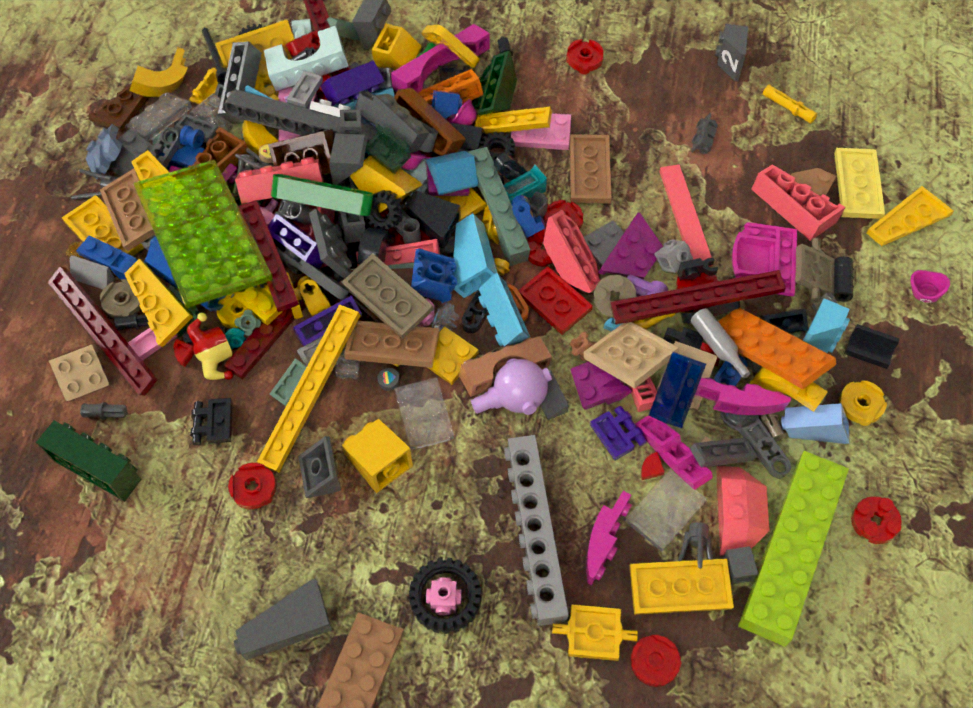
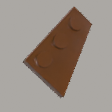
M129 84L117 93V97L110 103L106 101L101 105L102 108L96 113L91 112L87 116L92 122L106 127H110L113 124L119 128L118 131L123 132L148 99V96L131 92V84Z

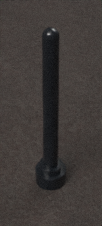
M204 27L202 34L217 68L216 79L219 84L224 85L227 68L223 66L209 29Z

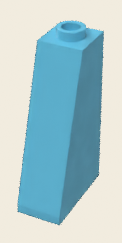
M473 213L456 223L454 259L457 269L454 272V276L457 279V285L454 290L463 298L479 290L493 274L497 273L485 225Z

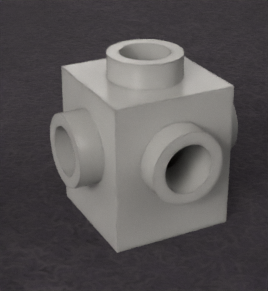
M675 239L664 243V247L655 253L662 270L666 272L676 273L679 270L680 262L693 259L690 247L686 242Z

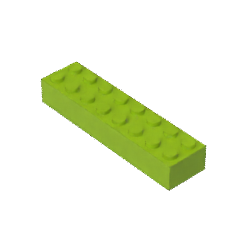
M803 451L794 468L760 563L758 575L754 580L738 627L784 647L792 641L849 468Z

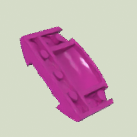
M747 222L744 225L745 229L738 233L732 250V267L735 277L739 278L780 270L786 289L784 293H779V295L794 297L797 229Z

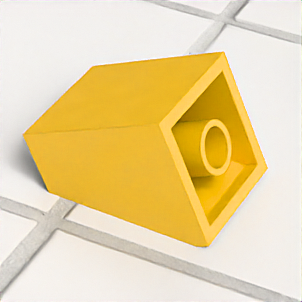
M381 155L375 158L369 156L363 161V166L350 175L359 190L373 194L389 190L392 191L391 194H397L396 199L401 198V200L423 186L419 180ZM385 203L378 205L379 213L389 209Z
M380 419L367 423L362 431L356 435L349 436L342 444L345 456L376 494L413 467L410 448Z

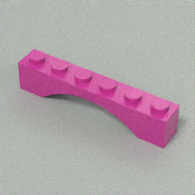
M475 24L454 35L476 56L490 49V33ZM439 44L391 73L392 88L395 91L413 88L418 93L422 90L426 78L438 66L460 58L444 44Z

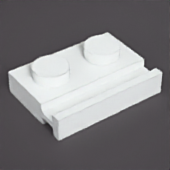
M320 99V102L311 101L310 105L311 110L340 117V110H350L351 107L339 104V108L331 106L332 102Z

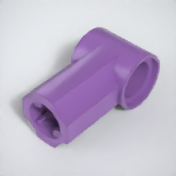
M631 274L627 277L633 283L637 297L668 291V287L660 281L648 282Z

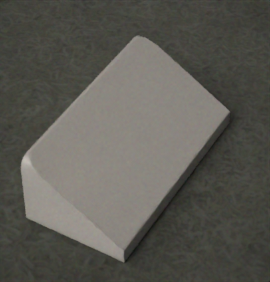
M76 256L70 257V273L76 281L100 289H104L114 281L115 278L109 267Z

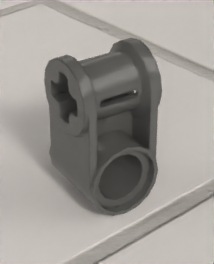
M282 199L278 212H275L274 215L277 213L291 222L294 221L308 225L311 223L309 213L314 209L303 203Z

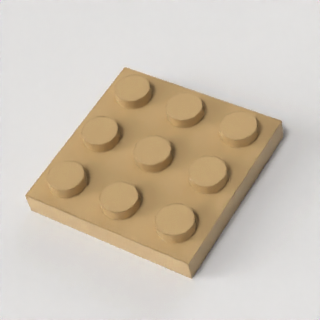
M632 322L621 324L584 351V359L629 386L636 388L679 354V348Z

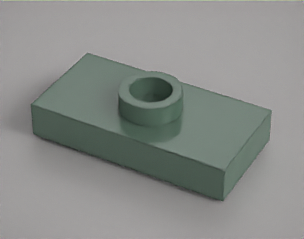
M295 358L270 392V395L286 406L307 366Z

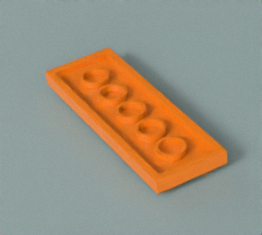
M741 308L733 310L718 321L736 343L739 354L801 389L807 387L836 365L835 357Z

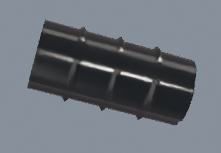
M841 256L834 261L833 298L836 301L847 302L853 298L854 268L853 259L850 257Z

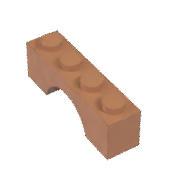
M540 336L527 338L519 344L507 345L502 350L488 352L483 357L466 360L461 364L459 377L470 397L488 391V388L492 385L493 374L501 369L508 360H529L537 364L541 369L549 367L552 356Z

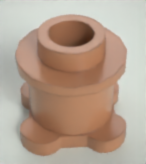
M582 332L576 339L571 340V353L574 356L579 354L583 361H587L584 359V351L593 346L595 342H591L588 339V334Z

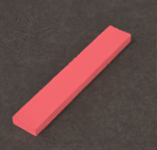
M680 164L660 167L659 172L682 241H685L690 247L693 259L701 258L704 261L707 258H712Z

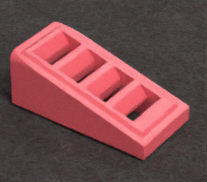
M650 377L644 381L645 384L639 385L636 388L628 385L632 390L631 395L638 412L660 406L661 399ZM646 388H647V390H648V391H644V392H640V393H639V391H638V390H642V389H646ZM650 395V398H646V399H642V398H641V397H643V396Z

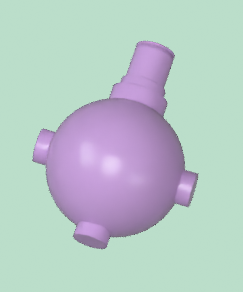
M510 359L498 371L494 386L488 388V391L483 395L471 400V404L476 414L490 408L498 409L504 407L515 413L530 415L544 401L548 391V381H551L552 377L548 368L541 369L537 364L529 360Z

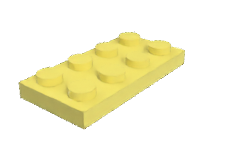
M836 148L834 155L840 204L846 207L841 216L881 219L885 215L876 149Z

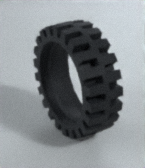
M437 558V561L433 562L431 560L427 562V566L423 565L420 567L419 572H416L413 576L409 591L410 606L418 622L423 624L428 630L432 629L433 632H443L444 634H449L451 631L454 633L458 632L460 628H466L469 622L472 623L479 612L482 598L480 582L475 572L470 569V566L462 564V561L458 559L453 561L452 558H447V560ZM442 573L455 574L462 578L469 590V601L465 609L457 616L447 619L437 618L430 614L423 606L421 599L422 591L427 581L435 575Z

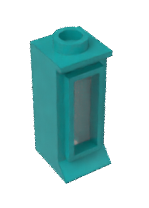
M534 165L530 171L504 184L503 186L511 205L516 196L526 195L530 198L533 197L535 192H546L547 177Z

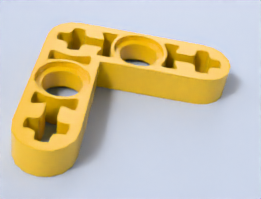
M427 25L421 33L429 42L444 44L472 68H475L480 61L478 56L441 25Z

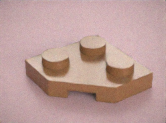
M820 168L791 174V176L795 177L797 183L809 185L812 187L811 191L820 196L822 194L827 195L837 177Z

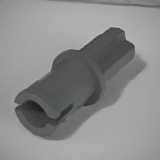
M102 402L101 404L83 403L80 409L83 418L100 417L101 420L125 418L128 414L126 405L107 404V402Z

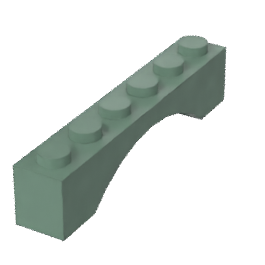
M484 147L469 151L468 153L472 154L475 159L478 188L489 207L505 260L510 263L509 266L528 261L530 247L520 224L513 214L511 202L497 169L494 167V162L488 148Z

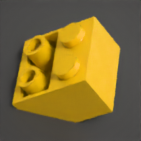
M386 23L372 48V56L377 67L397 70L414 60L420 53L422 46L404 28Z

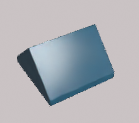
M460 151L426 159L439 195L478 186L475 159L472 154Z

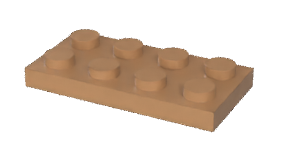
M570 134V203H611L609 135Z
M135 169L100 189L121 243L127 251L163 230Z
M358 321L347 341L344 357L348 360L432 368L439 339V328L416 326L402 339L385 323Z
M358 612L317 708H373L403 636L404 629Z

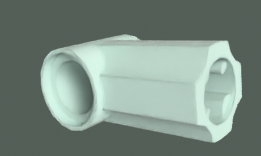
M310 19L292 21V31L295 39L312 32Z

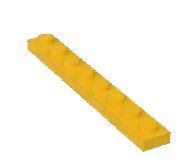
M342 305L338 306L257 463H261L278 473L280 472L361 316L358 311Z

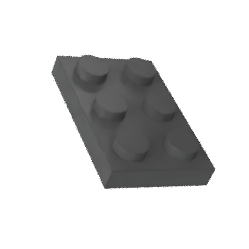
M314 209L309 215L320 258L326 265L345 279L352 273L350 268L352 264L346 254L347 247L342 239L343 232L338 225H334L326 214H321L317 209Z

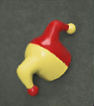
M199 313L197 319L187 327V332L194 344V354L202 362L204 377L208 380L223 378L230 380L233 377V373L230 370L225 372L217 371L218 363L232 357L230 345L220 327L217 326L206 331L199 328L201 323L207 319L205 313Z

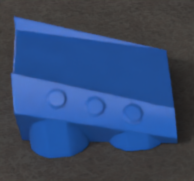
M416 249L411 287L421 296L439 300L442 304L450 301L452 292L457 285V279L454 276V272L457 269L455 259L423 249Z

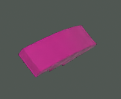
M651 413L635 423L644 432L643 436L648 444L694 490L713 478L712 471L707 467H700L690 448L681 442L680 435L656 415Z

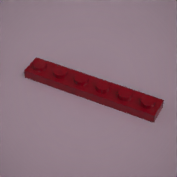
M257 200L238 206V213L278 313L298 306L297 297Z

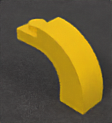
M177 47L172 65L164 71H152L137 66L130 91L148 97H160L174 92L183 82L188 67L184 66L186 58L183 57L185 50Z
M275 94L270 96V98L279 101ZM244 120L242 127L244 141L247 143L248 148L257 155H259L261 146L278 142L266 130L264 125Z
M764 367L760 368L749 383L750 385H759L763 389L772 392L778 391L786 394L813 412L828 393V391L814 382L801 389Z

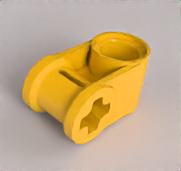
M303 276L299 279L298 289L312 317L331 307L325 294L314 280L308 276ZM308 283L311 286L310 291L305 289V284Z

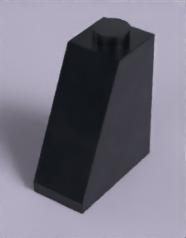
M415 190L405 203L407 215L412 219H416L420 224V229L431 240L437 239L439 247L445 249L456 228V223L461 218L460 205Z

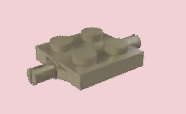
M819 238L812 239V247L804 244L796 247L795 283L810 289L811 302L813 303L820 302V294L826 297L834 295V258L826 255L820 249L821 239Z

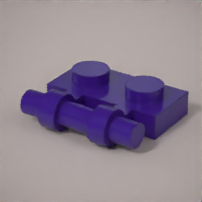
M618 406L614 410L617 414L615 418L608 411L590 421L591 428L614 460L634 450L635 446L631 441L636 440L639 446H643L647 442L643 436L644 432L642 429L634 424L631 420V414L625 411L622 406ZM620 425H625L629 432L625 433Z

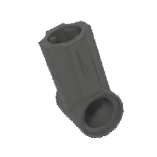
M389 210L388 214L386 215V218L389 217V215H390V210ZM404 211V215L401 216L403 218L402 221L394 226V228L403 237L405 244L421 242L419 222L416 219L410 218Z

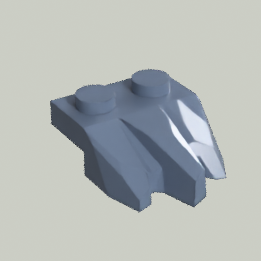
M113 124L108 129L103 128L98 135V140L96 142L91 141L86 148L88 151L86 161L92 172L105 174L111 162L116 160L121 151L122 143L116 139L119 128Z

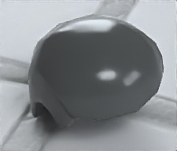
M535 192L533 197H527L530 202L531 211L535 218L540 215L544 218L548 208V199L544 194Z

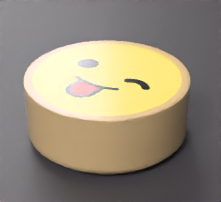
M268 144L261 146L259 149L260 160L265 163H273Z

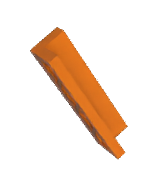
M472 69L418 92L431 106L433 90L457 93L462 98V104L469 99L473 100L484 94L480 79Z

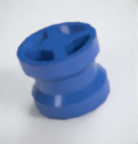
M186 125L180 132L179 141L185 146L190 145L194 149H199L204 141V132L200 129L194 130L193 127Z

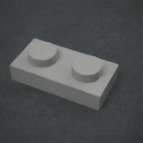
M304 71L287 97V103L307 108L323 83L322 76Z

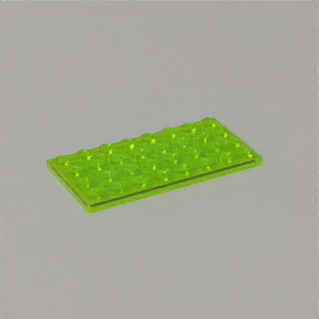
M215 160L133 183L186 308L272 280V274Z

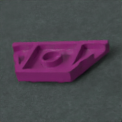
M638 212L600 268L599 274L611 273L626 278L631 274L641 279L646 277L657 259L655 253L663 248V245L641 213Z

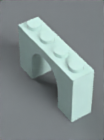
M336 26L318 31L320 47L315 54L306 59L298 61L288 60L282 44L264 50L268 75L275 91L296 85L304 71L322 76L348 67L342 41Z

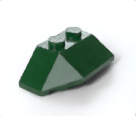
M509 51L493 56L490 60L491 63L485 68L479 78L484 94L472 100V105L479 116L510 109L517 77Z

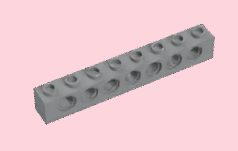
M535 435L509 438L508 447H504L505 460L510 461L511 468H508L509 482H514L515 490H511L513 504L518 505L515 519L516 525L521 526L522 534H519L520 548H525L526 557H522L524 571H529L530 580H526L528 595H533L534 604H530L532 619H537L538 626L567 622L568 610ZM519 460H526L528 464L519 465L517 462ZM523 481H529L532 483V485L529 487H524L521 485V483ZM528 502H532L536 505V507L533 509H528L524 505ZM536 524L540 527V530L531 531L528 527ZM534 547H541L544 549V553L535 554L532 549ZM540 569L546 570L549 575L545 578H541L537 576L536 572ZM542 593H549L553 599L546 602L540 598V595Z

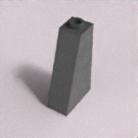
M316 578L310 580L237 629V639L234 640L237 654H241L245 660H249L332 631L321 589Z

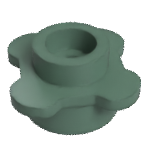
M245 310L244 315L235 319V325L244 331V335L248 336L252 334V330L261 326V320L256 319L251 310Z

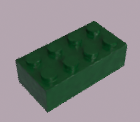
M54 420L37 440L36 443L52 461L125 502L142 480L136 473L138 469L130 464L131 460L121 453L115 455L112 453L113 450L104 443L99 445L94 443V439L84 432L81 435L76 433V429L66 422L60 424Z

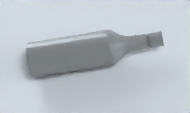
M705 308L695 313L691 318V323L719 359L731 363L743 378H747L750 372L738 357L736 343L708 309Z

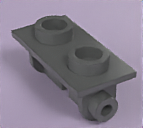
M711 113L698 121L696 125L697 133L692 139L693 146L691 152L698 149L702 154H707L711 151L713 138L718 127L715 120H710Z

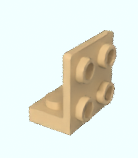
M96 344L86 346L49 361L66 401L109 385L97 356L99 351Z

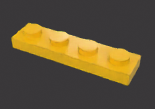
M550 107L490 113L482 116L477 115L475 127H482L486 134L549 128L552 110Z

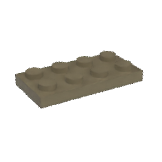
M373 253L342 281V285L402 339L434 310L431 303Z

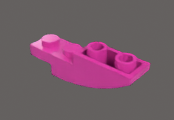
M702 377L698 380L693 392L694 395L715 401L714 410L737 415H765L780 412L791 401V397L785 396L781 392H772L756 384H746L743 390H739L733 385L720 384L714 379Z
M624 490L612 509L603 505L593 526L586 562L587 583L590 585L594 583L595 579L600 581L606 570L604 567L606 560L609 559L611 561L618 550L615 547L617 538L614 537L621 526L618 521L621 516L626 517L632 507V504L629 503L631 494Z

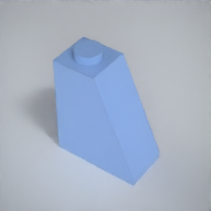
M841 403L818 405L814 412L806 406L785 408V416H782L781 424L782 429L787 431L790 438L850 444L849 422Z

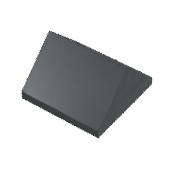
M335 133L330 158L332 183L334 185H338L363 166L368 139L366 135Z
M325 436L298 456L306 498L341 491L334 449L330 437Z

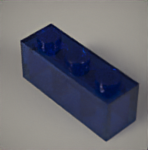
M672 352L648 416L666 424L682 428L706 364Z

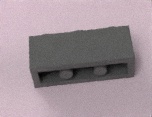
M389 94L375 95L365 114L372 123L406 154L418 152L429 134L420 121L415 120L410 115V112L406 108L401 107L395 98Z

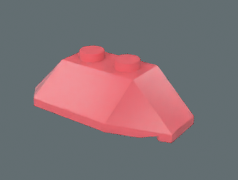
M560 210L548 218L543 245L560 277L568 284L590 293L595 290L601 280L599 278L597 262L577 224L563 210Z
M717 466L720 556H724L725 552L729 549L748 546L752 549L769 532L767 486L741 467Z

